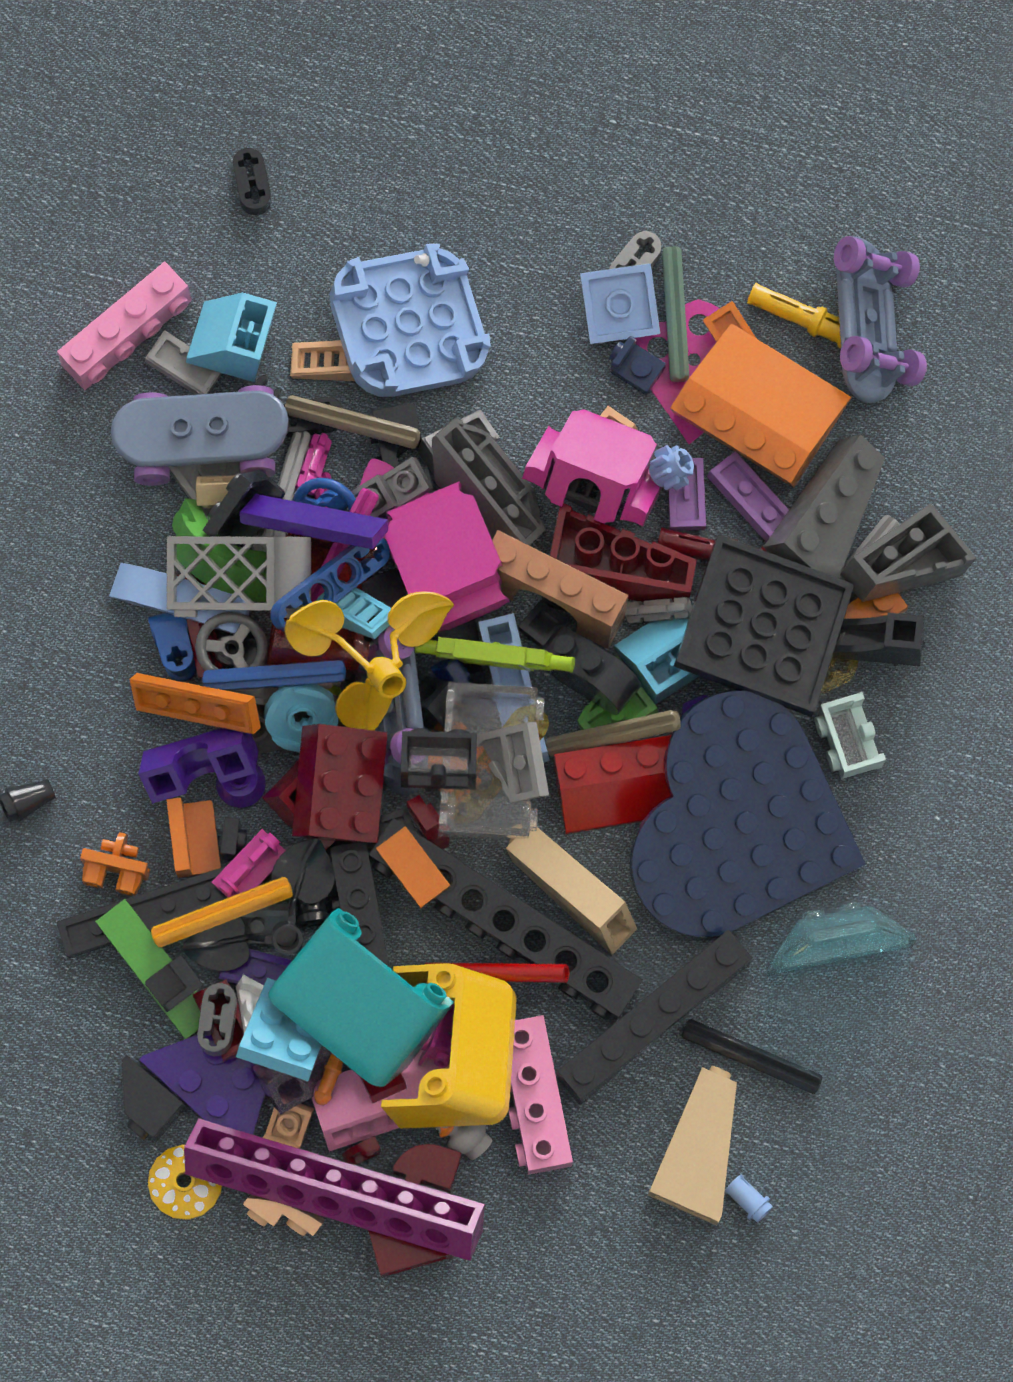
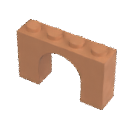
M497 530L492 541L503 565L497 569L502 579V594L513 601L518 590L524 589L553 601L576 619L577 634L609 649L625 619L628 595Z

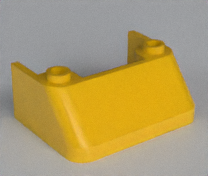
M450 963L393 966V971L411 986L415 987L420 983H435L444 989L447 997L454 1001L449 1069H435L423 1076L419 1084L417 1099L382 1100L381 1108L400 1129L493 1125L503 1120L508 1113L510 1102L517 1002L514 990L502 979Z

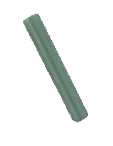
M673 246L665 247L662 253L669 374L672 382H685L689 379L682 251L680 247Z

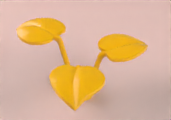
M415 592L398 600L387 616L388 623L395 629L390 633L392 660L385 657H376L369 663L341 636L337 635L336 633L344 624V614L336 603L328 600L309 603L293 613L289 620L286 621L285 635L291 646L306 656L322 655L327 651L331 640H333L365 668L368 677L365 683L354 682L348 685L339 695L335 711L337 717L346 727L375 731L387 713L392 699L400 695L406 686V679L399 670L403 662L399 658L397 639L401 644L408 647H418L425 644L438 632L447 613L454 604L447 597L434 592Z

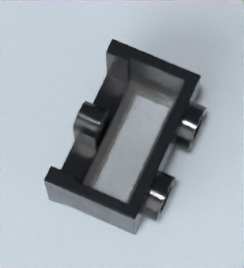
M425 728L402 731L401 788L476 790L477 733H469L462 729H454L449 732H431Z

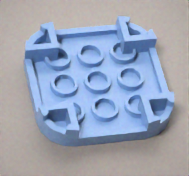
M426 244L424 250L362 262L360 257L347 261L346 265L337 273L329 294L330 306L349 370L355 382L366 392L379 397H395L459 384L473 378L482 368L491 346L490 336L484 333L467 278L469 268L464 258L459 260L451 252L439 248L440 244ZM427 253L430 259L429 264L426 267L416 264L414 257Z

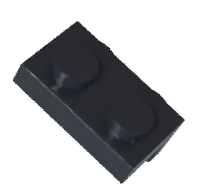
M261 470L239 473L228 483L226 487L228 493L224 499L214 505L207 516L209 521L202 531L209 537H257L262 528L241 523L240 511L255 494L282 499L285 491Z

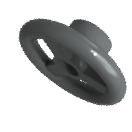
M237 612L220 613L207 620L199 630L195 644L197 659L203 670L218 669L210 661L207 652H214L216 660L221 665L234 666L235 668L248 667L243 658L244 646L242 642L249 631L253 634L257 643V654L249 667L264 666L268 655V643L260 625L249 616ZM225 623L240 624L233 636H225L219 641L208 640L210 633L219 625ZM233 644L237 649V653H227L225 645Z

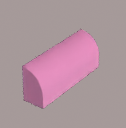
M420 1050L408 1068L401 1073L407 1089L382 1100L417 1099L419 1084L423 1076L435 1069H449V1065L446 1068H440L434 1064V1060L428 1057L421 1066L418 1065L423 1051ZM352 1069L339 1074L331 1094L332 1099L324 1106L318 1105L314 1097L315 1090L317 1091L321 1080L307 1084L329 1152L399 1128L381 1108L382 1100L372 1103L359 1075Z

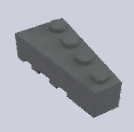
M861 434L838 440L763 548L771 554L839 578L885 457Z

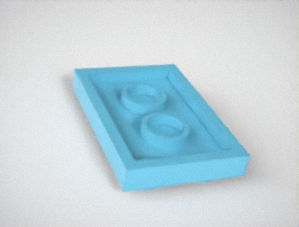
M267 978L239 1045L236 1057L309 1081L322 1044L271 1002L268 992L276 980Z

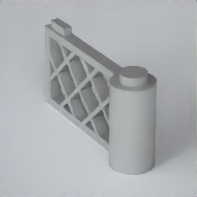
M167 536V610H174V617H197V610H271L272 606L280 598L311 575V537ZM177 544H190L199 554L187 568L177 560ZM198 544L210 545L203 551ZM218 544H225L235 554L222 569L208 556ZM233 544L246 545L239 551ZM254 544H267V560L256 569L244 554ZM203 559L217 572L204 587L190 574ZM239 559L253 573L240 587L226 574ZM266 568L267 578L261 574ZM177 569L181 572V574L178 577ZM187 578L199 590V593L190 602H177V586ZM220 578L235 591L225 603H218L208 592ZM256 578L266 586V603H254L243 592ZM204 596L209 602L198 601ZM240 596L246 603L233 602ZM301 604L295 609L285 608L287 615L284 618H290L294 612L304 606Z

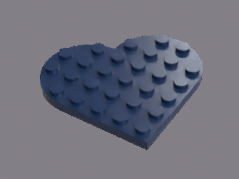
M732 690L716 693L700 700L681 716V727L679 730L673 731L664 756L665 779L671 796L655 806L644 818L639 826V831L630 853V874L633 887L645 909L656 920L672 930L690 936L710 937L722 935L727 930L731 932L866 865L801 725L788 709L752 692Z

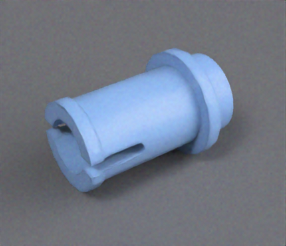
M742 1174L736 1177L725 1189V1193L729 1194L748 1213L747 1218L749 1220L753 1218L758 1223L773 1208L769 1203L770 1198L768 1196L764 1198L744 1179Z

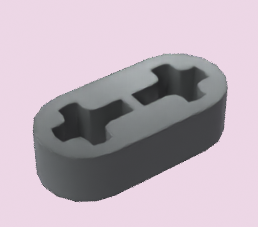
M216 983L209 986L204 992L197 1033L198 1042L202 1051L213 1057L225 1054L233 1042L238 1005L234 990L227 984ZM223 993L226 1000L230 1001V1003L223 1004L221 1016L216 1015L214 1003L210 1001L216 1000L218 995ZM214 1024H219L220 1035L225 1037V1039L218 1040L216 1046H211L209 1039L205 1037L213 1034Z

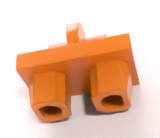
M119 832L115 842L102 840L101 850L113 852V854L83 848L80 857L84 865L82 876L84 885L103 888L106 873L109 871L119 874L116 892L129 896H136L142 880L148 881L151 870L148 868V863L124 858V855L137 858L139 847L127 845L128 835Z

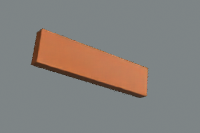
M136 673L129 679L137 711L249 734H255L261 728L255 696Z

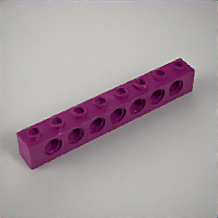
M199 1118L184 1146L185 1175L471 1261L483 1232L485 1204Z

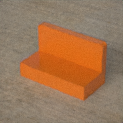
M181 798L166 799L177 877L197 876L221 868L213 802L207 800L183 804Z

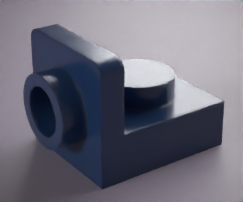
M629 336L625 344L620 341L609 357V360L612 361L611 374L646 396L666 368L665 362L636 345V339L632 336Z

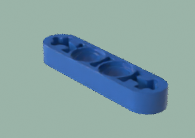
M382 538L376 545V550L373 552L375 558H366L361 562L356 558L364 557L370 550L353 545L348 546L272 606L271 621L277 629L285 631L286 621L284 617L287 615L285 608L295 609L301 604L306 606L312 603L309 592L316 583L320 584L324 589L323 600L334 603L339 601L386 564L390 556V548L387 541ZM344 562L352 570L351 578L346 583H342L337 577V569Z

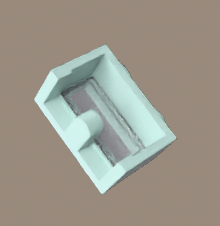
M863 692L821 704L818 710L819 716L814 718L820 738L827 737L831 750L826 751L830 769L832 772L839 771L841 779L870 770L880 769L886 761L884 753L878 754L875 746L873 723L866 720L862 708V703L865 699Z

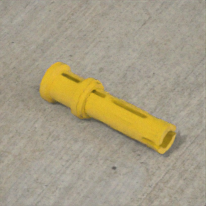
M758 283L754 284L747 304L807 328L810 336H822L836 342L837 347L841 348L839 317L828 313L827 308L822 306L815 309L767 289Z

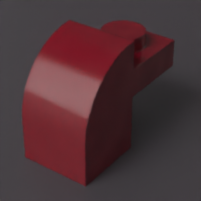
M435 1144L418 1145L404 1152L396 1161L392 1171L394 1175L405 1178V1181L419 1185L425 1184L450 1193L462 1153Z

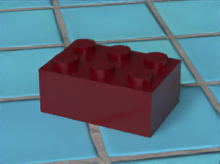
M326 724L302 726L292 836L348 843H378L388 732Z

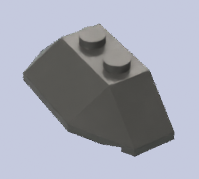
M455 417L432 438L434 481L441 489L460 481L462 485L461 492L474 496L491 539L494 538L497 530L530 545L545 531L544 523L540 520V510L533 487L527 480L522 479L523 475L488 432L473 425L465 424L462 420Z

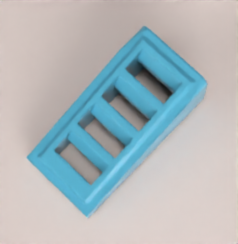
M356 587L336 602L344 614V624L342 627L375 639L390 626L387 616L391 608ZM324 593L318 597L317 601L323 600Z

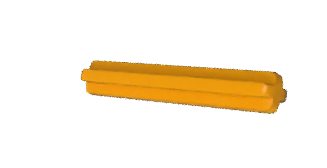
M281 877L156 925L151 929L153 941L158 947H164L291 898L293 895L291 884L286 877Z

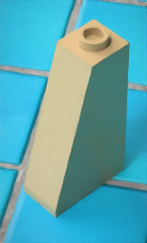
M532 822L525 829L518 830L511 837L506 850L512 862L611 955L637 930L626 902Z
M711 1066L709 1070L702 1067L648 1196L717 1226L723 1210L737 1082L730 1080L731 1074L729 1072Z

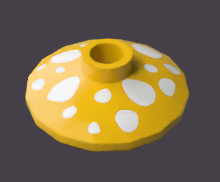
M182 1144L167 1149L156 1158L149 1171L148 1188L152 1201L161 1212L175 1219L189 1220L204 1215L214 1207L221 1194L222 1186L190 1176L191 1183L189 1186L180 1187L178 1185V1177L185 1174V1145Z

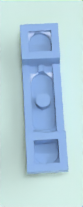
M120 563L109 597L143 608L145 606L174 615V610H167L166 573ZM184 579L177 586V602H190L199 593V590L187 579ZM211 588L208 591L218 603H225L232 595L215 588ZM203 596L198 602L209 601ZM237 597L233 603L246 602L241 597ZM197 610V617L182 618L204 624L211 617L220 613L237 612L248 616L250 610ZM225 623L215 629L235 634L240 624Z

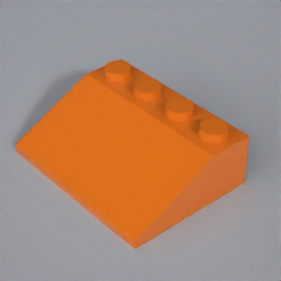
M731 323L689 377L670 409L678 417L795 488L852 397Z

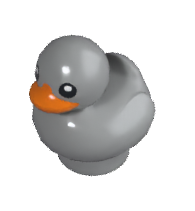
M486 1125L435 1127L436 1131L440 1133V1137L448 1136L447 1147L449 1149L465 1154L470 1160H474L482 1155L492 1143V1138L486 1133Z

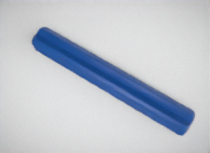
M335 660L215 669L204 671L202 683L205 687L226 691L335 683L345 680L346 668L343 661Z

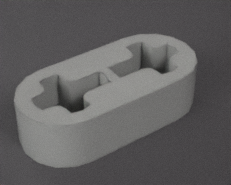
M650 231L637 233L615 258L609 269L627 267L630 264L634 266L651 263L652 269L661 253L659 237ZM647 243L652 245V254L645 252L640 259L636 258L639 254L640 246L638 244L641 246H645Z

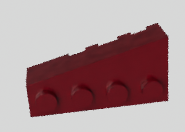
M563 503V506L559 507L550 552L551 557L627 594L628 599L644 602L647 600L671 598L674 602V598L687 597L690 599L696 559L656 542L648 543L635 537V533L623 528L620 531L594 520L595 516L580 514L573 511L572 507Z

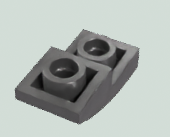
M411 457L386 474L376 475L351 492L355 498H357L362 488H367L377 493L379 499L370 516L382 518L387 515L386 512L418 499L433 490V487L417 458Z

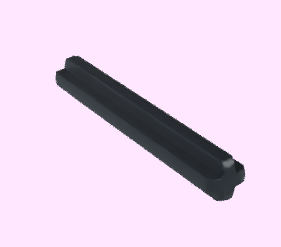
M689 1019L685 1024L682 1032V1037L685 1040L811 1094H815L821 1085L822 1075L693 1019Z

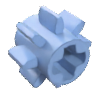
M666 445L654 451L656 459L650 461L649 472L652 480L658 486L664 487L665 490L672 487L678 490L689 484L687 477L693 474L694 463L691 455L685 449H679L677 445L672 448Z

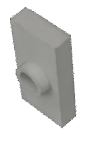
M164 330L145 357V363L195 395L209 394L223 373L186 363L190 346Z

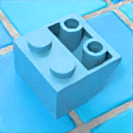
M243 292L205 301L186 363L255 382L277 302Z
M673 616V620L649 622L614 645L622 660L640 680L641 687L655 705L699 677L698 675L673 667L689 619L676 620L675 616Z

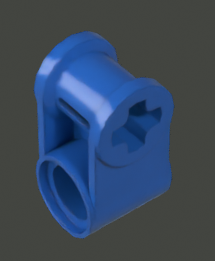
M169 613L148 617L156 647L159 650L161 661L168 676L180 682L191 679L197 670L186 618L174 617V615ZM178 656L183 657V665L176 666V657Z

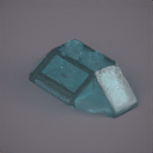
M859 902L848 903L839 906V912L825 914L823 909L803 913V919H798L769 963L767 972L768 976L908 949L912 948L916 943V937L914 933L871 905L860 907Z

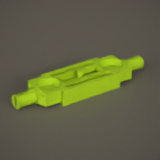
M438 637V641L429 640L425 644L415 647V653L436 655L439 658L459 660L463 663L517 670H561L573 672L575 666L574 657L558 656L546 650L504 645L499 642L487 643Z

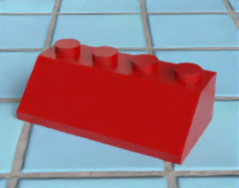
M671 735L554 754L553 766L565 834L642 822L655 806L670 797L664 773V756Z

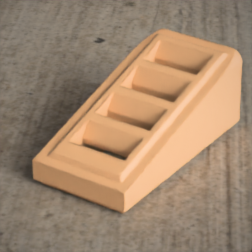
M341 340L292 343L290 370L292 379L355 381L349 370ZM305 353H311L310 368H304ZM320 353L324 354V367H319ZM334 354H339L338 366H334Z

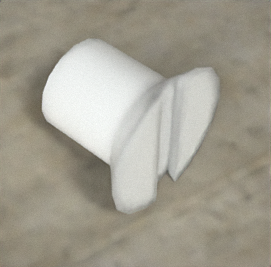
M427 253L414 257L416 264H421L423 267L429 264L430 259Z

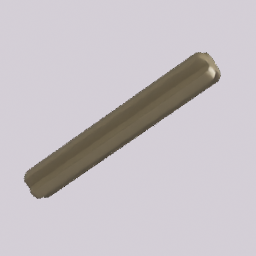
M294 395L289 396L285 404L289 416L413 449L417 447L420 440V432L417 428Z
M669 710L549 737L546 740L548 755L554 757V754L613 745L679 730L681 727L680 715L677 711Z

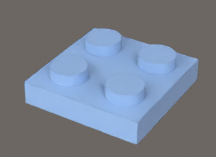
M651 263L580 273L590 344L628 339L629 336L637 338L660 334Z

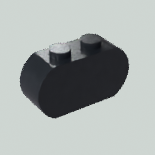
M559 626L541 647V650H546L554 655L574 657L575 666L573 672L551 670L548 672L562 684L613 715H618L642 686L637 676L622 661L565 626Z

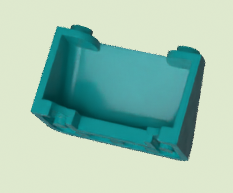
M337 908L326 918L276 980L268 992V996L281 1012L365 1081L372 1085L383 1087L408 1068L452 1007L454 1001L447 997L444 989L435 983H420L415 987L411 986L357 941L362 934L358 920L352 914Z

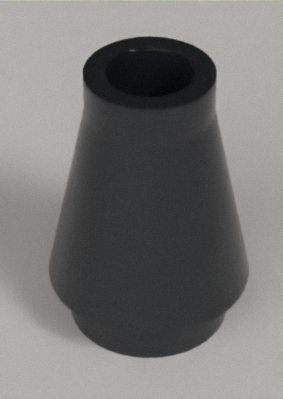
M45 779L40 782L5 788V792L0 794V805L9 822L16 819L20 822L47 802L56 799L49 780Z

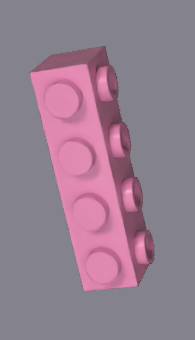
M164 261L57 351L62 367L84 390L92 384L99 382L119 361L128 358L138 345L154 336L163 324L173 316L180 314L191 302L188 285Z
M544 1015L515 1020L510 1087L514 1107H510L508 1113L512 1130L519 1129L522 1143L515 1145L519 1167L526 1166L528 1175L571 1167L573 1160Z

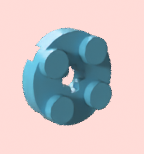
M318 684L278 687V690L270 696L265 705L264 720L267 731L278 746L289 751L300 752L302 726L312 724L338 726L333 694ZM305 711L310 716L309 718H302L300 722H296L294 714Z

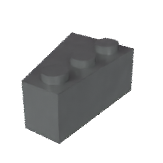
M930 503L853 556L840 575L845 581L854 584V593L862 602L960 577L977 558Z

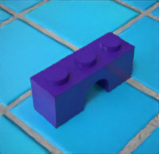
M220 728L144 751L138 775L153 804L186 794L189 784L197 777L207 773L215 772L220 784L255 774L259 750L251 734Z

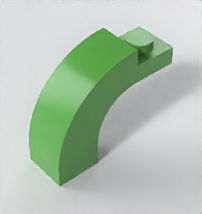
M185 498L179 512L173 518L172 527L176 536L209 537L202 531L208 523L202 507L197 506L196 499ZM177 544V559L187 568L199 554L190 544ZM198 544V545H199V546L202 548V550L204 551L210 544ZM218 544L208 556L222 569L235 554L225 544ZM235 546L239 551L242 549L241 547ZM248 550L244 554L256 569L267 560V553L264 551ZM203 559L192 570L191 574L207 584L217 572ZM240 559L226 572L238 587L253 574ZM267 568L261 573L265 578H267ZM222 578L212 586V588L230 594L235 592ZM256 578L243 592L252 601L266 602V586Z

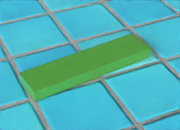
M124 899L95 922L184 1039H187L198 1030L200 1011L193 998V994L197 992H193L170 1011L166 1012L145 985V981L171 962L172 959L162 947H158L154 943L149 929L126 899Z

